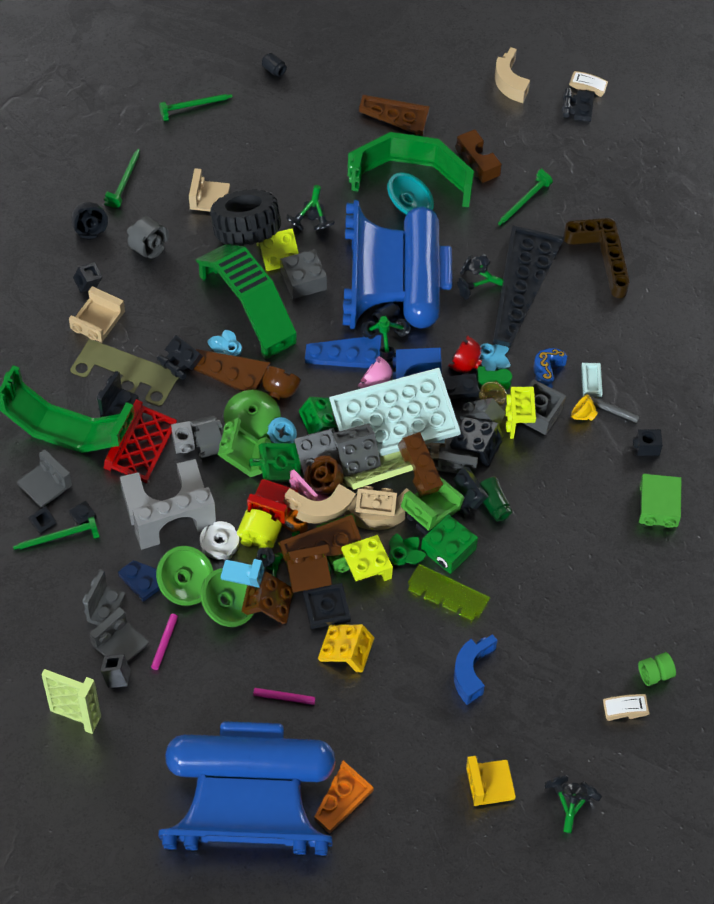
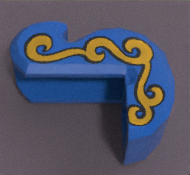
M547 348L539 351L535 356L533 367L536 375L535 380L553 388L554 375L552 368L566 365L568 357L566 353L557 348Z

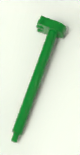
M222 94L170 105L160 102L159 108L163 120L167 121L169 120L168 111L228 100V98H232V94Z
M140 149L134 152L116 193L106 192L104 198L105 206L113 208L121 206L122 198L120 196L139 158Z
M541 168L536 174L538 183L500 218L498 224L505 223L543 186L549 187L553 183L551 176Z
M94 517L88 518L89 523L23 541L13 546L14 550L24 549L89 529L92 530L94 539L100 536Z

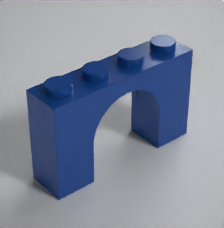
M441 348L396 349V357H393V368H396V372H393V380L440 368L442 374Z

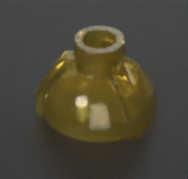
M497 381L483 384L479 393L481 400L493 398L499 406L505 403L507 395L504 387Z

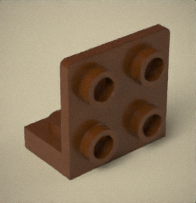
M328 544L285 553L293 592L332 584L326 553L330 552Z
M265 571L260 588L247 585L241 612L249 615L261 611L281 624L287 623L293 594L292 587Z

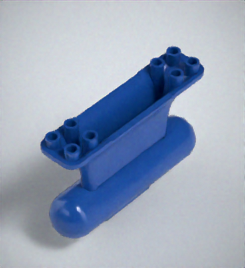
M354 200V203H347L346 214L353 215H346L345 239H352L353 265L352 289L344 288V299L347 300H343V325H350V329H355L356 323L364 311L374 305L387 302H403L405 319L413 327L422 329L435 324L440 314V289L450 290L453 286L452 248L450 246H440L439 219L436 212L424 206L413 208L405 217L404 230H393L380 227L369 221L362 213L359 200Z
M229 721L221 723L220 736L184 734L176 736L170 741L165 752V761L168 769L177 776L197 777V787L193 802L185 817L175 826L159 830L158 836L162 840L164 849H177V842H184L186 850H198L199 843L231 842L293 846V854L298 855L306 854V847H315V855H328V847H332L333 838L318 832L310 824L303 808L301 782H320L330 777L334 771L336 759L335 753L329 744L321 740L284 738V727L279 723Z

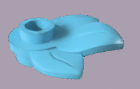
M224 330L222 336H213L207 341L209 347L216 353L239 357L242 352V346L237 341L236 335L229 330Z
M488 343L480 346L482 351L480 356L482 360L481 366H485V371H495L496 368L507 369L511 366L505 356L509 351L508 347Z

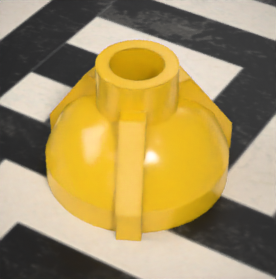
M588 394L582 397L571 412L573 419H589L592 421L597 416L598 412L592 398Z

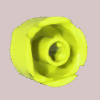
M251 509L248 512L246 510L237 530V535L241 539L240 543L244 546L251 547V545H255L259 549L266 547L272 549L281 530L282 523L278 519L275 522L271 519L272 515L264 511Z

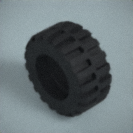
M245 189L239 192L234 191L231 194L218 198L210 209L214 235L224 244L244 246L246 244L260 243L275 235L281 226L278 201L274 195L265 190Z

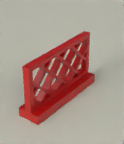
M136 399L133 404L135 416L120 445L111 447L105 458L104 469L109 471L114 469L129 475L138 473L136 468L145 466L147 469L146 475H139L141 481L147 483L172 433L171 425L169 428L161 430L159 423L165 421L169 424H176L177 420L143 406V402ZM143 413L151 415L153 420L144 423L142 419ZM155 424L158 431L149 434L146 427ZM143 428L145 435L136 438L134 431ZM160 435L162 443L154 445L151 438ZM148 439L150 447L141 449L139 441ZM135 443L138 450L129 453L127 445ZM153 450L155 457L146 460L144 453ZM140 454L143 462L134 464L131 457ZM125 458L130 463V466L126 467L118 465L119 460Z

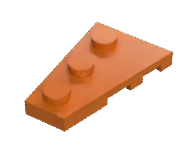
M343 760L330 789L314 816V820L330 834L374 791V787Z

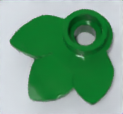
M396 533L389 541L391 549L389 560L394 565L400 566L405 563L417 564L426 557V553L418 550V537L403 540Z

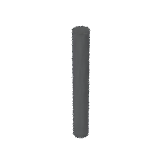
M590 396L596 407L635 423L640 418L636 414Z

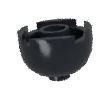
M84 202L74 209L71 223L75 232L80 237L92 239L98 237L96 234L106 230L108 216L97 203Z

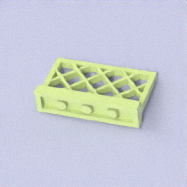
M400 451L380 456V467L347 477L344 476L342 486L350 487L354 490L412 471L413 467L410 462H404Z
M44 669L41 675L50 711L83 723L85 731L93 734L101 718L94 679L86 677L84 683Z

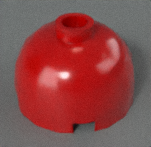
M468 335L466 336L468 341H463L453 355V365L449 363L447 366L458 373H468L473 368L477 370V367L482 362L480 359L482 353L480 345Z

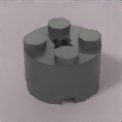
M143 216L127 230L129 247L150 259L157 257L165 249L163 245L169 239L168 229L148 216Z
M211 415L191 421L196 448L200 447L201 452H198L199 456L204 458L218 454L219 444L222 440L220 431L223 430L220 419L217 416Z

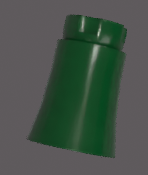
M491 477L482 481L480 484L488 495L483 503L491 516H494L497 522L507 519L513 511L500 487L498 478Z

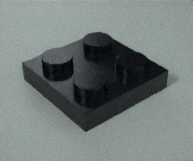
M342 583L303 591L311 629L351 622Z

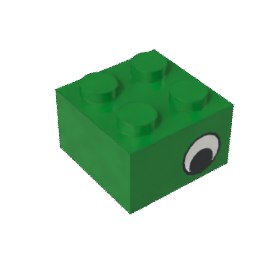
M448 514L422 539L421 551L451 574L476 550L478 537Z

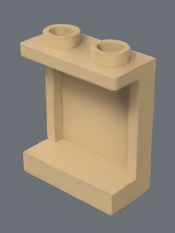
M92 286L88 291L89 299L75 317L72 315L69 317L70 328L74 332L82 333L91 340H97L102 343L124 314V300Z

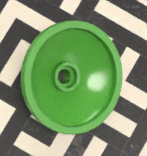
M246 390L237 393L228 401L224 410V423L239 418L241 420L240 427L258 440L264 437L270 438L267 434L268 425L272 420L281 417L277 402L267 393L259 390ZM254 409L256 411L252 413L249 410Z
M178 546L167 551L160 559L156 571L157 583L163 595L171 602L182 606L195 605L201 602L202 583L213 572V568L209 559L198 549L190 546ZM178 575L182 576V581H179Z
M223 568L211 572L204 579L200 593L201 602L206 613L215 622L226 627H237L246 623L253 616V614L246 615L241 612L247 585L222 580Z

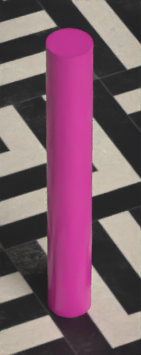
M171 614L151 665V668L154 670H159L178 619L176 614Z
M254 688L253 696L315 705L316 699L313 696Z

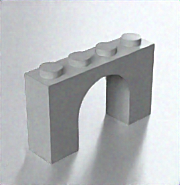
M196 459L177 463L178 476L182 487L176 496L204 488ZM139 472L120 477L131 525H134L133 509L161 501L152 499L145 493Z
M209 487L132 510L135 534L141 550L159 545L160 529L174 519L191 517L197 532H202L207 525L209 527L216 522L215 502Z

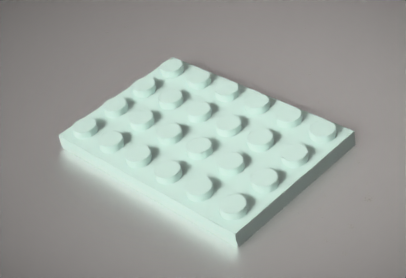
M440 368L329 397L338 430L343 431L369 423L375 433L379 457L399 452L400 450L397 445L402 438L421 432L425 444L461 435Z

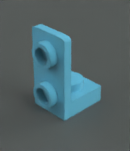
M257 559L253 560L252 565L226 560L221 579L260 588L265 568L262 561Z

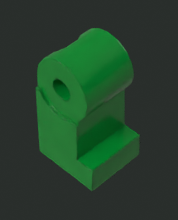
M478 366L476 375L478 388L484 391L508 390L511 387L512 373L507 369L485 371V366Z

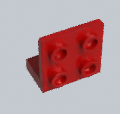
M262 479L255 495L250 493L247 499L248 512L251 509L261 510L272 515V520L276 521L278 519L281 523L285 524L291 509L287 507L283 500L290 487Z

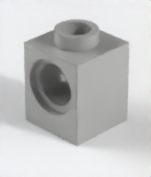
M190 421L171 424L176 454L194 451V438Z

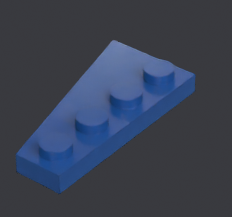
M375 335L373 339L359 337L306 344L305 363L370 368L376 362V358L380 356L379 350L381 348L382 335Z

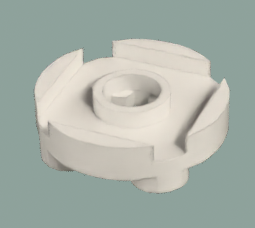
M223 521L214 522L209 527L207 525L200 534L202 553L213 559H230L239 547V536L235 527ZM222 537L224 542L219 544L214 540Z

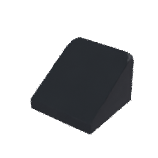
M46 506L28 517L39 533L57 523Z

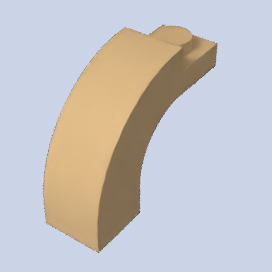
M510 47L508 53H504L503 58L499 56L497 58L495 82L505 96L523 103L529 92L530 80L517 76L512 72L511 68L516 59L517 49Z
M338 484L329 498L322 501H313L289 488L283 502L290 509L298 510L297 519L307 523L322 524L342 516L351 505L356 493Z
M406 488L396 498L394 517L355 513L357 496L354 497L344 516L353 513L356 519V526L364 529L385 530L392 528L405 520L406 511L401 508L404 494L410 490Z

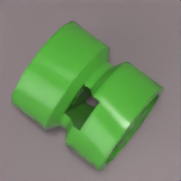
M667 652L654 656V660L650 657L638 663L639 673L647 686L658 683L660 679L664 681L676 676L674 662Z

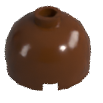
M268 366L262 381L264 389L270 393L269 396L280 400V398H288L294 395L301 379L292 373L290 375L285 373L283 369Z
M322 455L313 460L315 462L311 466L308 465L304 479L316 494L331 495L338 484H343L344 471L338 461L330 456Z

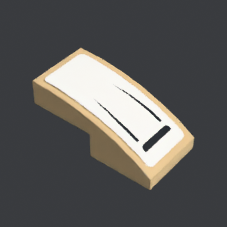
M574 71L569 85L577 90L585 91L587 89L602 97L608 81L592 74Z
M646 694L624 695L603 699L605 715L608 721L627 716L629 719L650 715Z

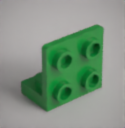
M309 397L299 409L308 434L330 428L338 430L329 398Z

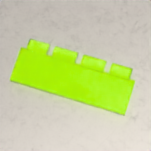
M421 564L417 566L408 581L410 584L409 591L419 596H422L423 592L426 591L424 598L438 605L441 600H444L442 607L455 613L461 608L460 615L472 621L476 616L480 617L490 600V597Z

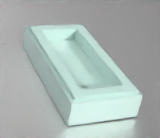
M582 363L583 397L588 394L592 397L602 398L601 363Z

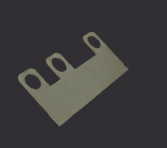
M91 339L87 341L70 369L71 373L81 377H87L94 365L113 372L118 371L123 375L121 385L125 381L133 382L134 387L128 390L131 393L136 391L140 382L152 386L145 400L157 406H161L178 379V377L171 374L169 369H165L161 365ZM84 363L88 369L84 373H78L76 366ZM153 392H160L163 398L156 402L150 396Z

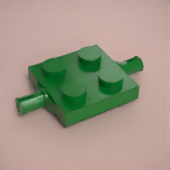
M261 443L258 445L260 458H250L249 460L250 466H260L263 479L271 482H290V471L293 469L301 476V463L295 443Z

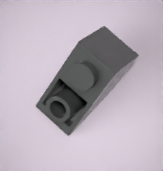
M493 398L465 403L458 417L462 420L464 418L496 422L500 425L506 412Z

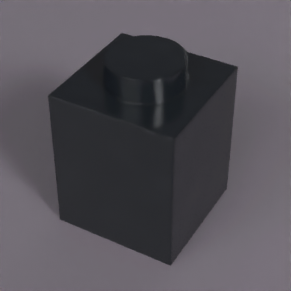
M124 654L104 656L101 674L108 688L128 686L131 669Z

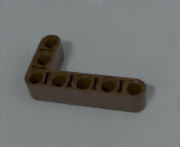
M610 218L567 222L563 235L566 243L585 244L600 242L611 293L616 298H624L627 295L630 280L615 221Z

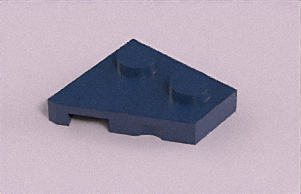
M133 560L118 571V576L143 602L160 590L156 578V568Z

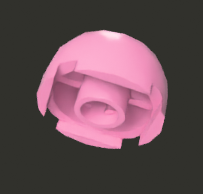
M378 356L374 365L370 366L361 379V382L364 383H359L358 387L362 389L391 381L392 369L389 363Z

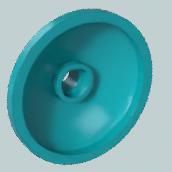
M402 172L394 174L389 179L387 184L389 197L402 213L407 215L413 208L421 206L433 210V196L420 179Z

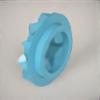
M279 417L272 420L268 425L267 434L274 443H294L297 431L290 420ZM283 428L285 435L280 438L278 431Z

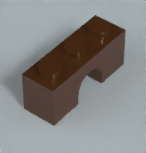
M474 129L457 136L455 147L456 151L463 156L465 163L472 168L474 175L484 183L500 176L502 164L493 152L487 155L479 154L483 152L484 140Z
M421 432L402 438L397 446L404 462H410L413 467V483L419 497L422 498L438 492L443 483Z

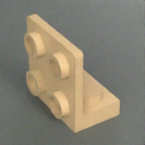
M194 169L189 193L190 209L210 211L213 203L218 198L229 194L230 184L205 181V177H202V169Z
M363 486L357 490L355 513L395 516L397 493H394L393 489L381 488V491L373 490L374 487Z

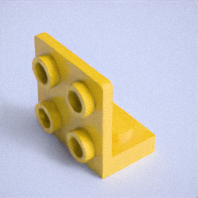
M363 624L330 625L318 660L320 662H347L355 672H363L374 636Z
M476 756L467 758L466 770L474 806L515 800L516 796L507 760L478 763Z

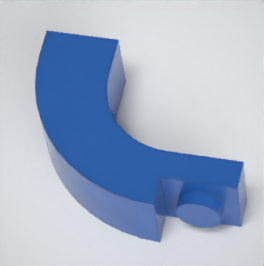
M493 634L487 638H481L477 644L470 639L463 645L457 655L454 683L459 696L466 705L484 693L485 685L477 677L473 667L477 661L496 650L497 639Z

